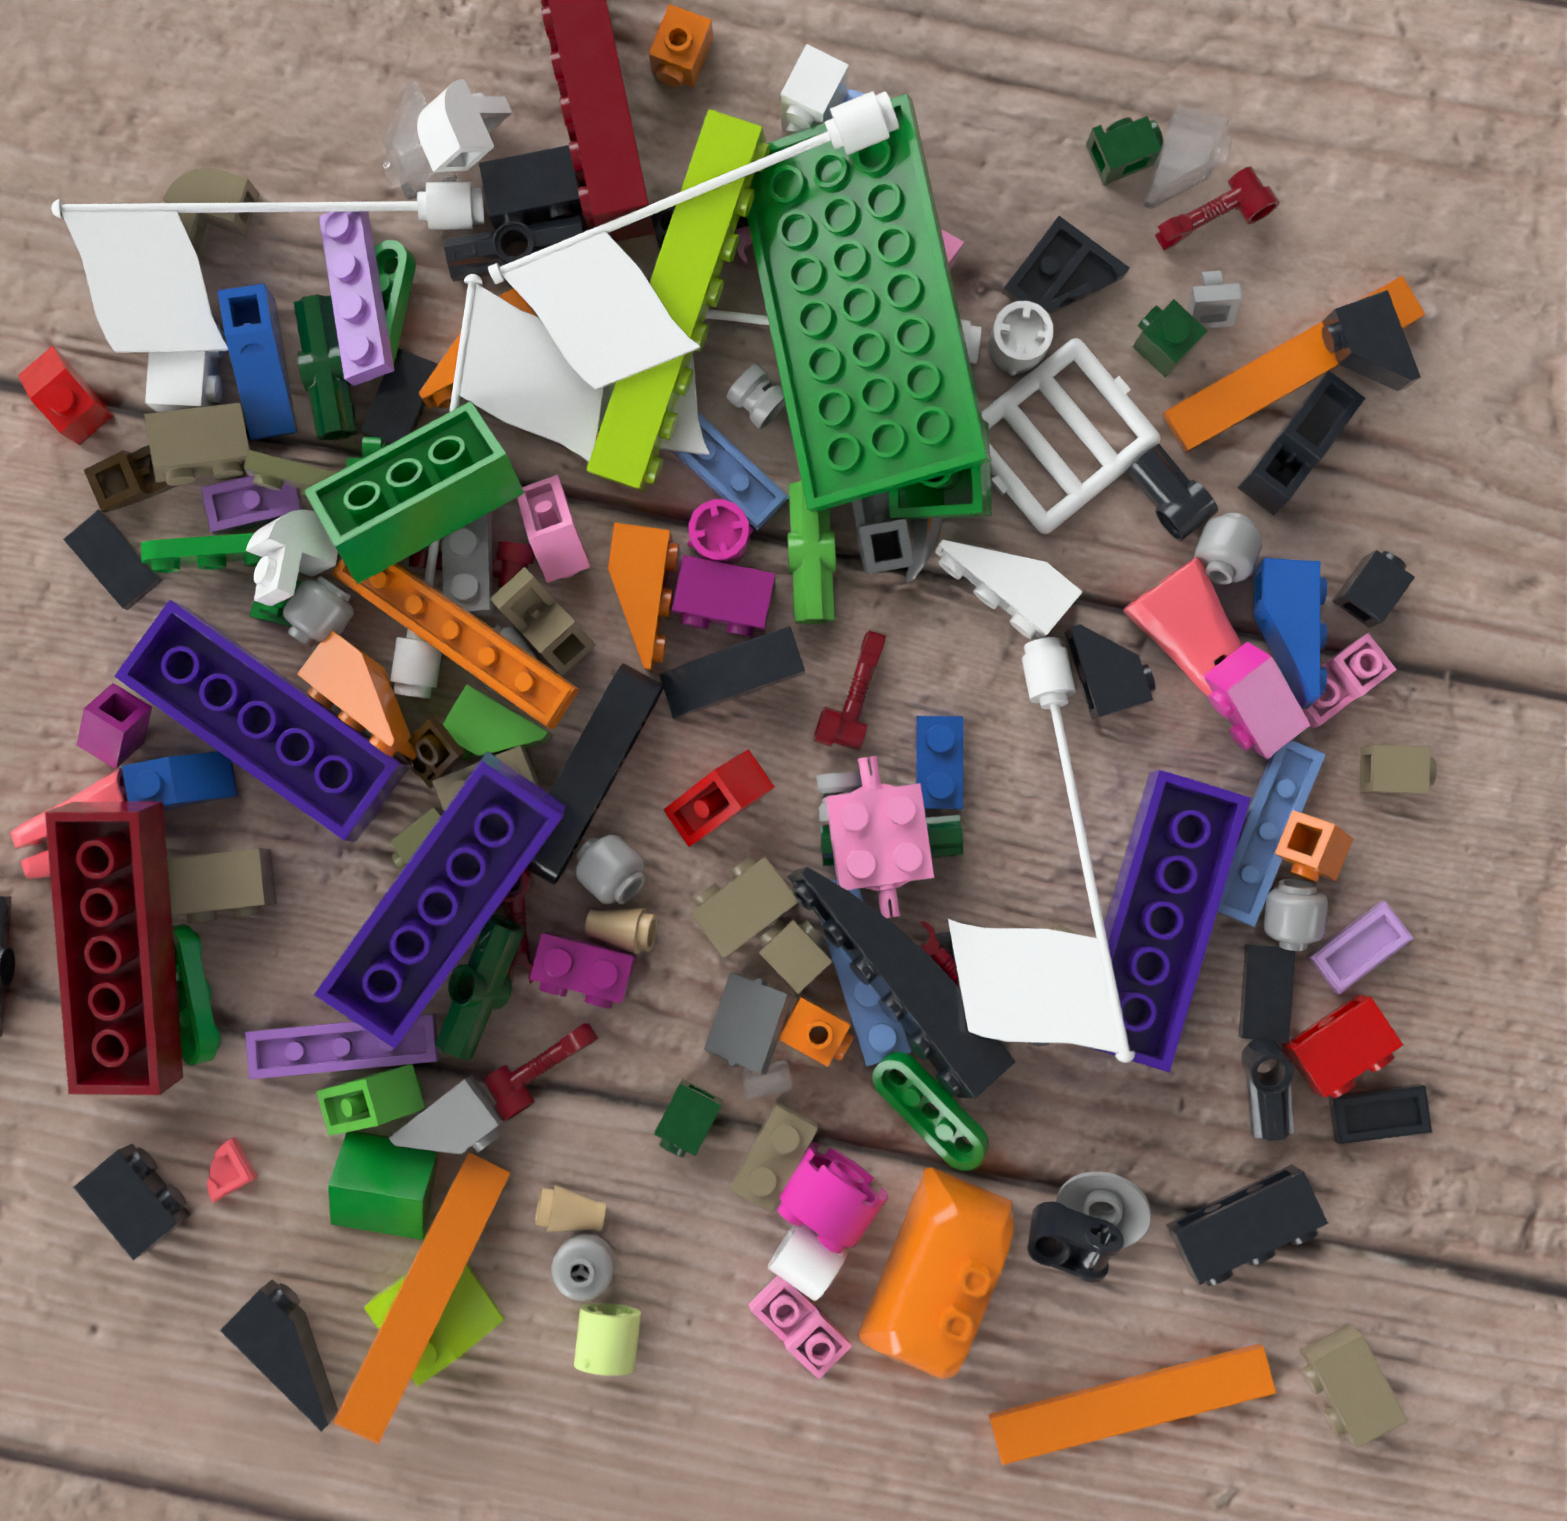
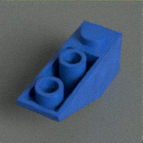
M265 283L217 290L225 339L250 439L257 440L297 433L275 298Z
M1264 558L1253 572V618L1301 709H1308L1320 698V695L1324 694L1327 684L1326 668L1320 667V650L1324 649L1327 640V625L1325 622H1320V605H1324L1326 600L1327 580L1325 577H1320V561Z

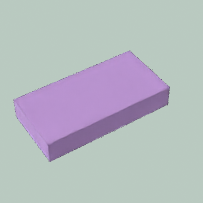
M1380 901L1307 957L1334 993L1341 994L1414 938L1387 902Z

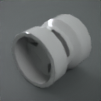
M758 364L749 367L732 385L726 395V398L736 408L743 407L749 411L750 421L759 429L767 426L786 405L782 386H773L767 378V372Z
M860 772L816 775L817 790L822 793L823 801L818 808L819 822H829L825 797L838 795V793H851L862 787Z

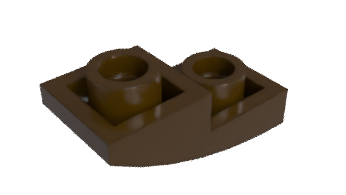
M433 715L408 740L418 754L416 758L412 760L405 755L403 756L408 761L413 772L421 777L429 789L434 787L432 781L450 774L462 760L465 752L438 718Z

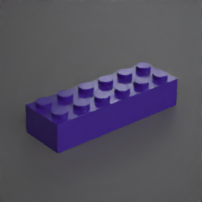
M172 600L167 602L114 675L119 681L344 841L356 842L410 767L409 764L395 754L393 757H390L369 742L371 737L364 732L359 733L338 718V714L316 701L302 688L188 607Z
M487 751L327 974L314 995L395 1049L562 819L566 806Z
M1163 770L1149 772L1104 927L1129 1050L1135 1051V1056L1131 1061L1170 1073L1251 797ZM1091 1048V1049L1098 1050V1051H1101V1052H1104V1053H1107V1054H1111V1055H1114V1056H1116L1115 1054H1119V1053H1115V1052H1110V1051L1100 1050V1049H1096V1048Z

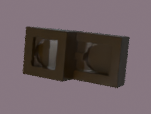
M149 444L132 453L122 450L84 469L100 510L105 513L135 504L177 487L166 484V481L156 482Z

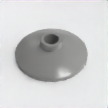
M1106 1172L1079 1174L1065 1182L1058 1192L1056 1202L1094 1218L1105 1219L1113 1223L1123 1235V1247L1130 1246L1139 1241L1149 1228L1151 1208L1146 1196L1136 1185L1118 1175ZM1098 1233L1096 1236L1100 1238L1102 1233Z

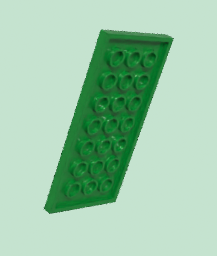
M907 93L890 99L899 125V129L889 133L890 138L849 155L846 154L844 147L835 150L832 142L829 141L766 167L762 172L756 171L750 188L755 190L747 220L807 510L813 513L991 462L912 98ZM825 123L767 143L770 144L769 155L827 132Z

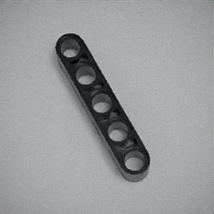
M622 663L549 792V795L564 804L566 808L562 819L526 867L529 872L553 885L558 882L656 706L664 689L662 683L625 663Z

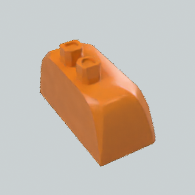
M934 1167L925 1168L857 1333L860 1341L879 1353L940 1380L955 1376L971 1348L1010 1248L1014 1230L1013 1201Z

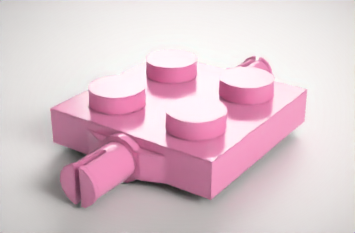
M872 756L868 759L867 757L858 759L862 787L851 793L825 797L837 884L846 890L865 888L878 891L881 915L885 918H890L891 912V917L901 916V913L899 912L896 888L909 881L934 878L921 783L897 787L881 784L878 756Z

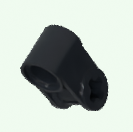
M1050 1201L1038 1204L1033 1209L1027 1246L1029 1256L1041 1265L1051 1266L1075 1275L1086 1282L1096 1283L1106 1277L1109 1270L1108 1262L1111 1256L1118 1254L1124 1244L1121 1231L1113 1223L1105 1219L1094 1218L1070 1209L1058 1202ZM1098 1233H1102L1100 1238L1096 1236ZM1091 1262L1094 1264L1093 1268H1089Z

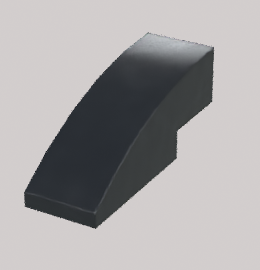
M1328 370L1237 488L1274 516L1292 498L1312 468L1323 458L1365 400V397Z
M791 626L706 655L661 673L659 676L661 683L664 685V692L673 719L761 691V688L804 675L805 669Z

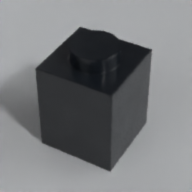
M1375 550L1362 558L1332 602L1371 628L1384 622L1415 577L1405 570L1407 566L1398 556L1387 551L1381 553Z

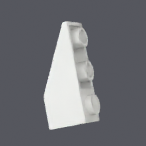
M942 540L935 551L941 557L938 561L939 565L947 573L958 580L962 576L967 578L977 587L974 593L982 602L992 609H996L998 605L1012 616L1009 621L1010 624L1029 639L1034 635L1039 639L1044 638L1082 593L1078 587L1045 561Z

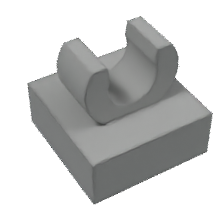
M1220 270L1202 272L1203 286L1192 288L1187 312L1204 328L1234 326L1242 301L1239 283L1223 284Z

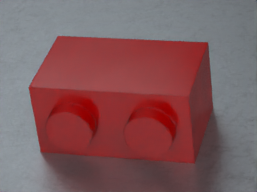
M1358 994L1289 1040V1042L1283 1044L1282 1047L1313 1093L1324 1098L1329 1095L1332 1098H1336L1351 1090L1356 1085L1354 1078L1369 1069L1370 1072H1374L1391 1063L1395 1058L1393 1052L1402 1047L1403 1043L1372 997Z

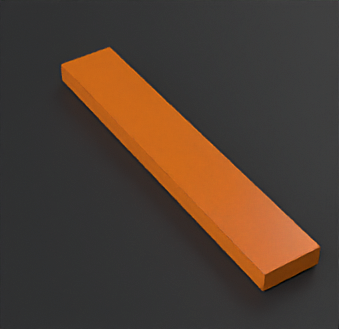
M1403 276L1396 278L1362 298L1364 299L1388 290L1402 329L1426 315ZM1322 321L1166 410L1162 416L1184 453H1188L1327 373L1328 370L1331 371L1338 367L1339 364L1335 354L1330 353L1323 342L1322 328L1324 325Z
M342 558L331 573L548 729L556 728L580 690L399 562L359 584L354 580Z
M470 1152L466 1154L332 1424L376 1445L380 1443L510 1176V1172Z
M1258 1343L988 1415L1001 1464L1005 1465L1276 1394L1264 1346Z

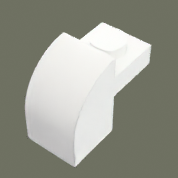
M460 79L451 83L423 109L418 118V136L433 172L468 171L494 148L489 133L512 114L505 96H484L483 93L471 94L465 79Z
M295 510L286 513L257 530L251 537L246 551L262 557L254 572V581L257 583L254 600L271 607L294 595L298 572L313 577L336 565L338 551L315 511Z

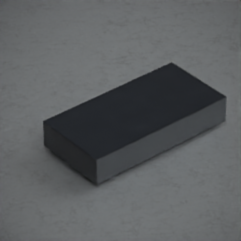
M399 348L393 363L395 371L383 376L360 431L368 437H382L383 443L388 445L415 431L426 405L419 392L438 366L437 363Z
M99 509L63 539L116 602L125 610H129L163 581L157 573L152 572L150 565L141 562L140 553L109 517Z
M1245 944L1239 1023L1240 1038H1268L1278 1042H1289L1295 951L1286 950L1281 947Z
M1414 1084L1351 1092L1336 1098L1328 1096L1334 1140L1338 1144L1432 1132L1426 1085Z

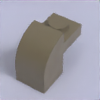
M201 168L187 172L176 179L168 188L163 200L165 203H257L260 193L248 178L219 169ZM254 212L178 214L200 260L211 226L246 236Z
M525 567L490 598L496 607L562 676L596 646L593 640Z

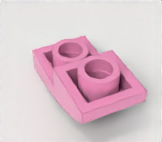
M1369 633L1361 636L1320 666L1325 667L1327 671L1325 692L1308 709H1302L1312 729L1321 726L1353 700L1366 694L1397 670Z
M776 1276L748 1304L751 1312L784 1342L786 1349L818 1380L852 1347L851 1342L808 1296L779 1276Z

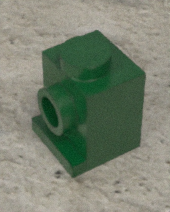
M1148 116L1135 121L1131 117H1127L1111 124L1106 129V133L1102 125L1092 128L1086 146L1104 186L1154 166L1162 150L1163 137L1155 120L1150 121Z

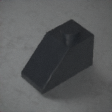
M1388 290L1336 308L1322 321L1324 325L1322 328L1323 342L1326 349L1330 353L1335 354L1339 365L1395 391L1406 389L1421 378Z
M1081 624L1072 626L1065 631L1092 720L1143 705L1153 700L1151 691L1156 689L1155 680L1149 665H1142L1138 654Z

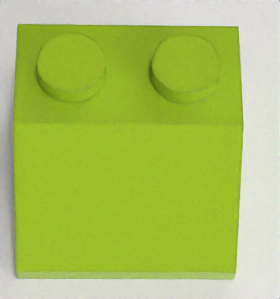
M468 1263L411 1377L417 1387L457 1360L505 1319ZM407 1273L377 1293L363 1307L378 1330Z

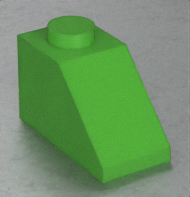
M467 684L442 724L465 752L463 758L468 761L473 754L483 758L487 751L495 756L518 746L529 748L548 743L553 735Z
M413 1064L384 1070L316 1091L328 1136L379 1126L425 1109L422 1099V1086L420 1080L415 1075Z

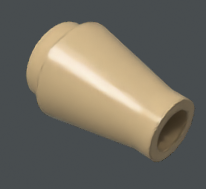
M645 908L602 911L591 909L586 919L585 934L586 937L597 938L634 954H639L641 950L650 952L657 933V916L655 914H648Z
M556 1185L552 1189L541 1188L536 1208L535 1226L545 1227V1232L601 1231L605 1218L606 1203L594 1201Z

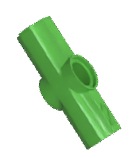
M802 481L789 483L791 533H787L789 575L793 574L792 596L795 624L813 625L834 622L832 573H836L834 531H830L831 508L815 513L807 510Z

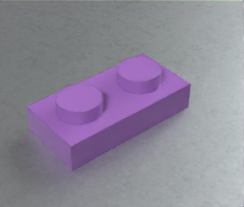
M253 476L201 487L210 532L219 535L270 523L291 511L304 510L300 488L283 484L281 491L267 489L253 484Z

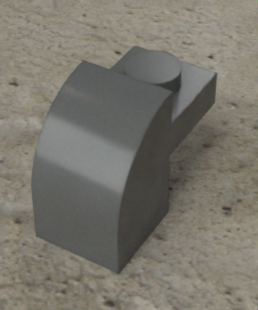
M889 491L851 502L856 526V538L864 572L870 574L914 566L906 519H890Z

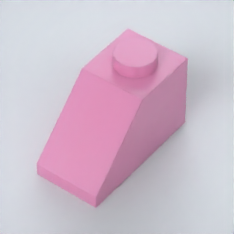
M555 475L522 487L524 494L517 497L528 540L546 582L549 583L560 578H569L581 570L590 568L582 538L559 476Z

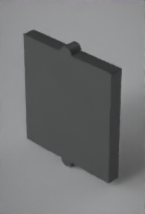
M730 972L704 1050L727 1059L729 1066L737 1068L743 1066L757 1073L767 1075L793 996L767 986L766 980L758 978L753 981Z

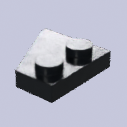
M1058 216L1006 284L1002 293L1013 302L1030 301L1038 304L1050 315L1123 279L1130 267L1061 216Z

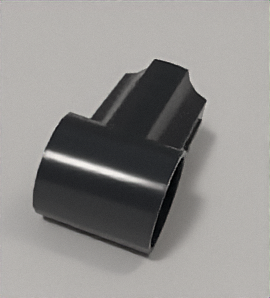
M1159 443L1126 470L1156 507L1155 513L1160 523L1170 535L1179 541H1183L1218 512L1217 504L1210 493L1199 482L1189 480Z
M1268 1038L1252 1040L1245 1046L1241 1057L1243 1068L1246 1071L1251 1134L1254 1138H1262L1267 1141L1284 1140L1288 1135L1294 1134L1290 1085L1293 1081V1067L1281 1047L1275 1041ZM1269 1059L1277 1060L1272 1070L1265 1073L1257 1072L1262 1062Z

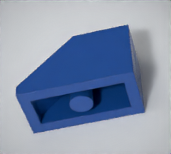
M219 751L170 756L122 766L128 801H163L164 811L239 796L232 760Z

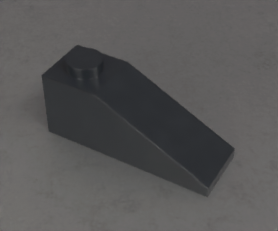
M272 1279L253 1295L223 1326L220 1332L322 1432L337 1415L338 1408L306 1312L299 1306L300 1299L287 1285L282 1283L278 1285Z

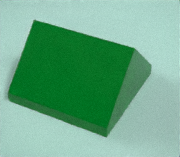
M357 1131L346 1132L328 1184L330 1225L423 1240L425 1238L439 1151L395 1146L387 1136Z

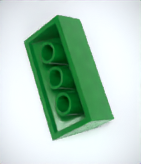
M471 401L304 490L332 543L357 584L524 494L507 454Z

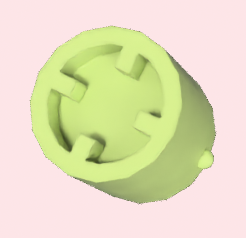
M589 1303L582 1305L579 1313L574 1366L578 1370L596 1375L621 1376L633 1373L636 1366L641 1311L630 1306L613 1303Z

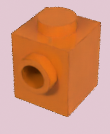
M668 4L649 52L651 71L655 73L660 81L674 87H680L681 84L692 88L695 87L713 41L712 19Z
M1292 810L1274 854L1292 865L1290 873L1314 883H1317L1320 876L1336 882L1354 838L1336 824Z
M800 995L782 1027L778 1040L828 1067L833 1057L839 1061L842 1060L854 1036L847 1033L851 1026L849 1021Z

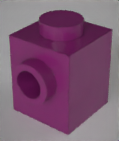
M112 683L83 709L77 746L117 769L144 744L152 706Z

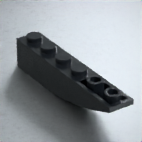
M809 867L795 870L787 876L794 885L792 888L794 897L805 909H813L823 922L821 931L832 945L837 948L842 947L852 960L849 964L852 972L865 985L871 984L881 997L878 1003L882 1011L892 1021L896 1023L899 1021L910 1035L907 1038L908 1044L919 1057L924 1060L929 1059L939 1072L936 1075L938 1083L949 1095L957 1096L958 1098L976 1099L1016 1062L1000 1040L982 1037L968 1031L960 988L923 949L891 921L848 890Z

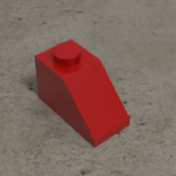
M53 345L18 374L31 401L60 434L78 445L82 444L114 416Z
M748 749L714 769L665 807L663 811L687 846L691 847L774 789L775 786Z

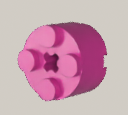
M811 1142L779 1197L782 1203L778 1207V1212L788 1222L796 1226H801L804 1223L819 1234L817 1239L824 1247L836 1254H841L845 1247L853 1248L857 1245L888 1200V1194L883 1187L877 1194L869 1186L874 1177L856 1162L831 1147L826 1154L817 1152L820 1143Z

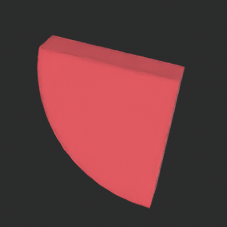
M236 1137L226 1141L216 1151L211 1163L207 1188L212 1203L258 1177Z

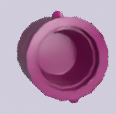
M712 499L701 504L693 512L689 522L690 540L687 545L689 548L694 549L698 558L733 565L739 562L746 554L750 544V534L753 533V527L749 526L744 511L735 503L725 499Z

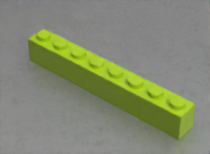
M708 109L680 192L769 156L770 144L765 143L766 137L763 127ZM754 173L675 206L650 280L651 287L672 320L692 341L701 347L696 350L699 352L705 344L709 325L704 323L709 305L716 307L723 291L724 280L720 279L719 276L724 261L732 262L738 247L739 235L734 232L739 217H747L753 203L755 190L751 189L750 185ZM694 351L615 383L586 471L646 493L649 483L656 484L663 466V458L658 457L663 439L670 441L675 432L679 415L674 413L673 410L678 396H686L690 388L694 370L688 367Z

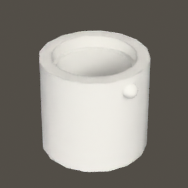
M1016 301L1005 306L997 315L988 338V352L992 361L1011 376L1024 374L1035 369L1042 362L1053 338V323L1049 314L1040 305L1030 301Z
M803 1223L801 1226L793 1225L776 1249L767 1269L813 1301H816L822 1296L837 1275L847 1257L849 1248L845 1247L841 1254L828 1250L818 1241L817 1236L819 1234Z

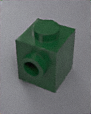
M1173 299L1164 310L1157 305L1153 307L1137 326L1142 332L1132 347L1166 378L1197 346L1208 330Z

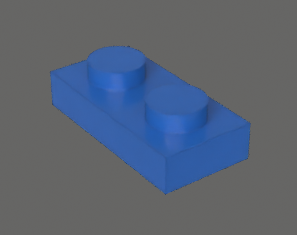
M916 716L915 784L921 783L924 809H963V716Z

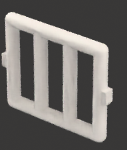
M1078 338L1069 340L981 412L982 419L989 423V429L1004 418L1066 492L1067 496L1046 512L989 443L991 475L994 477L991 479V484L1001 496L1007 493L1034 527L1042 534L1051 533L1161 441L1159 432L1127 395L1131 390L1120 376L1114 379L1084 342ZM1072 361L1076 362L1137 435L1138 438L1119 454L1113 450L1053 378ZM1038 389L1103 466L1083 483L1018 407L1019 404Z

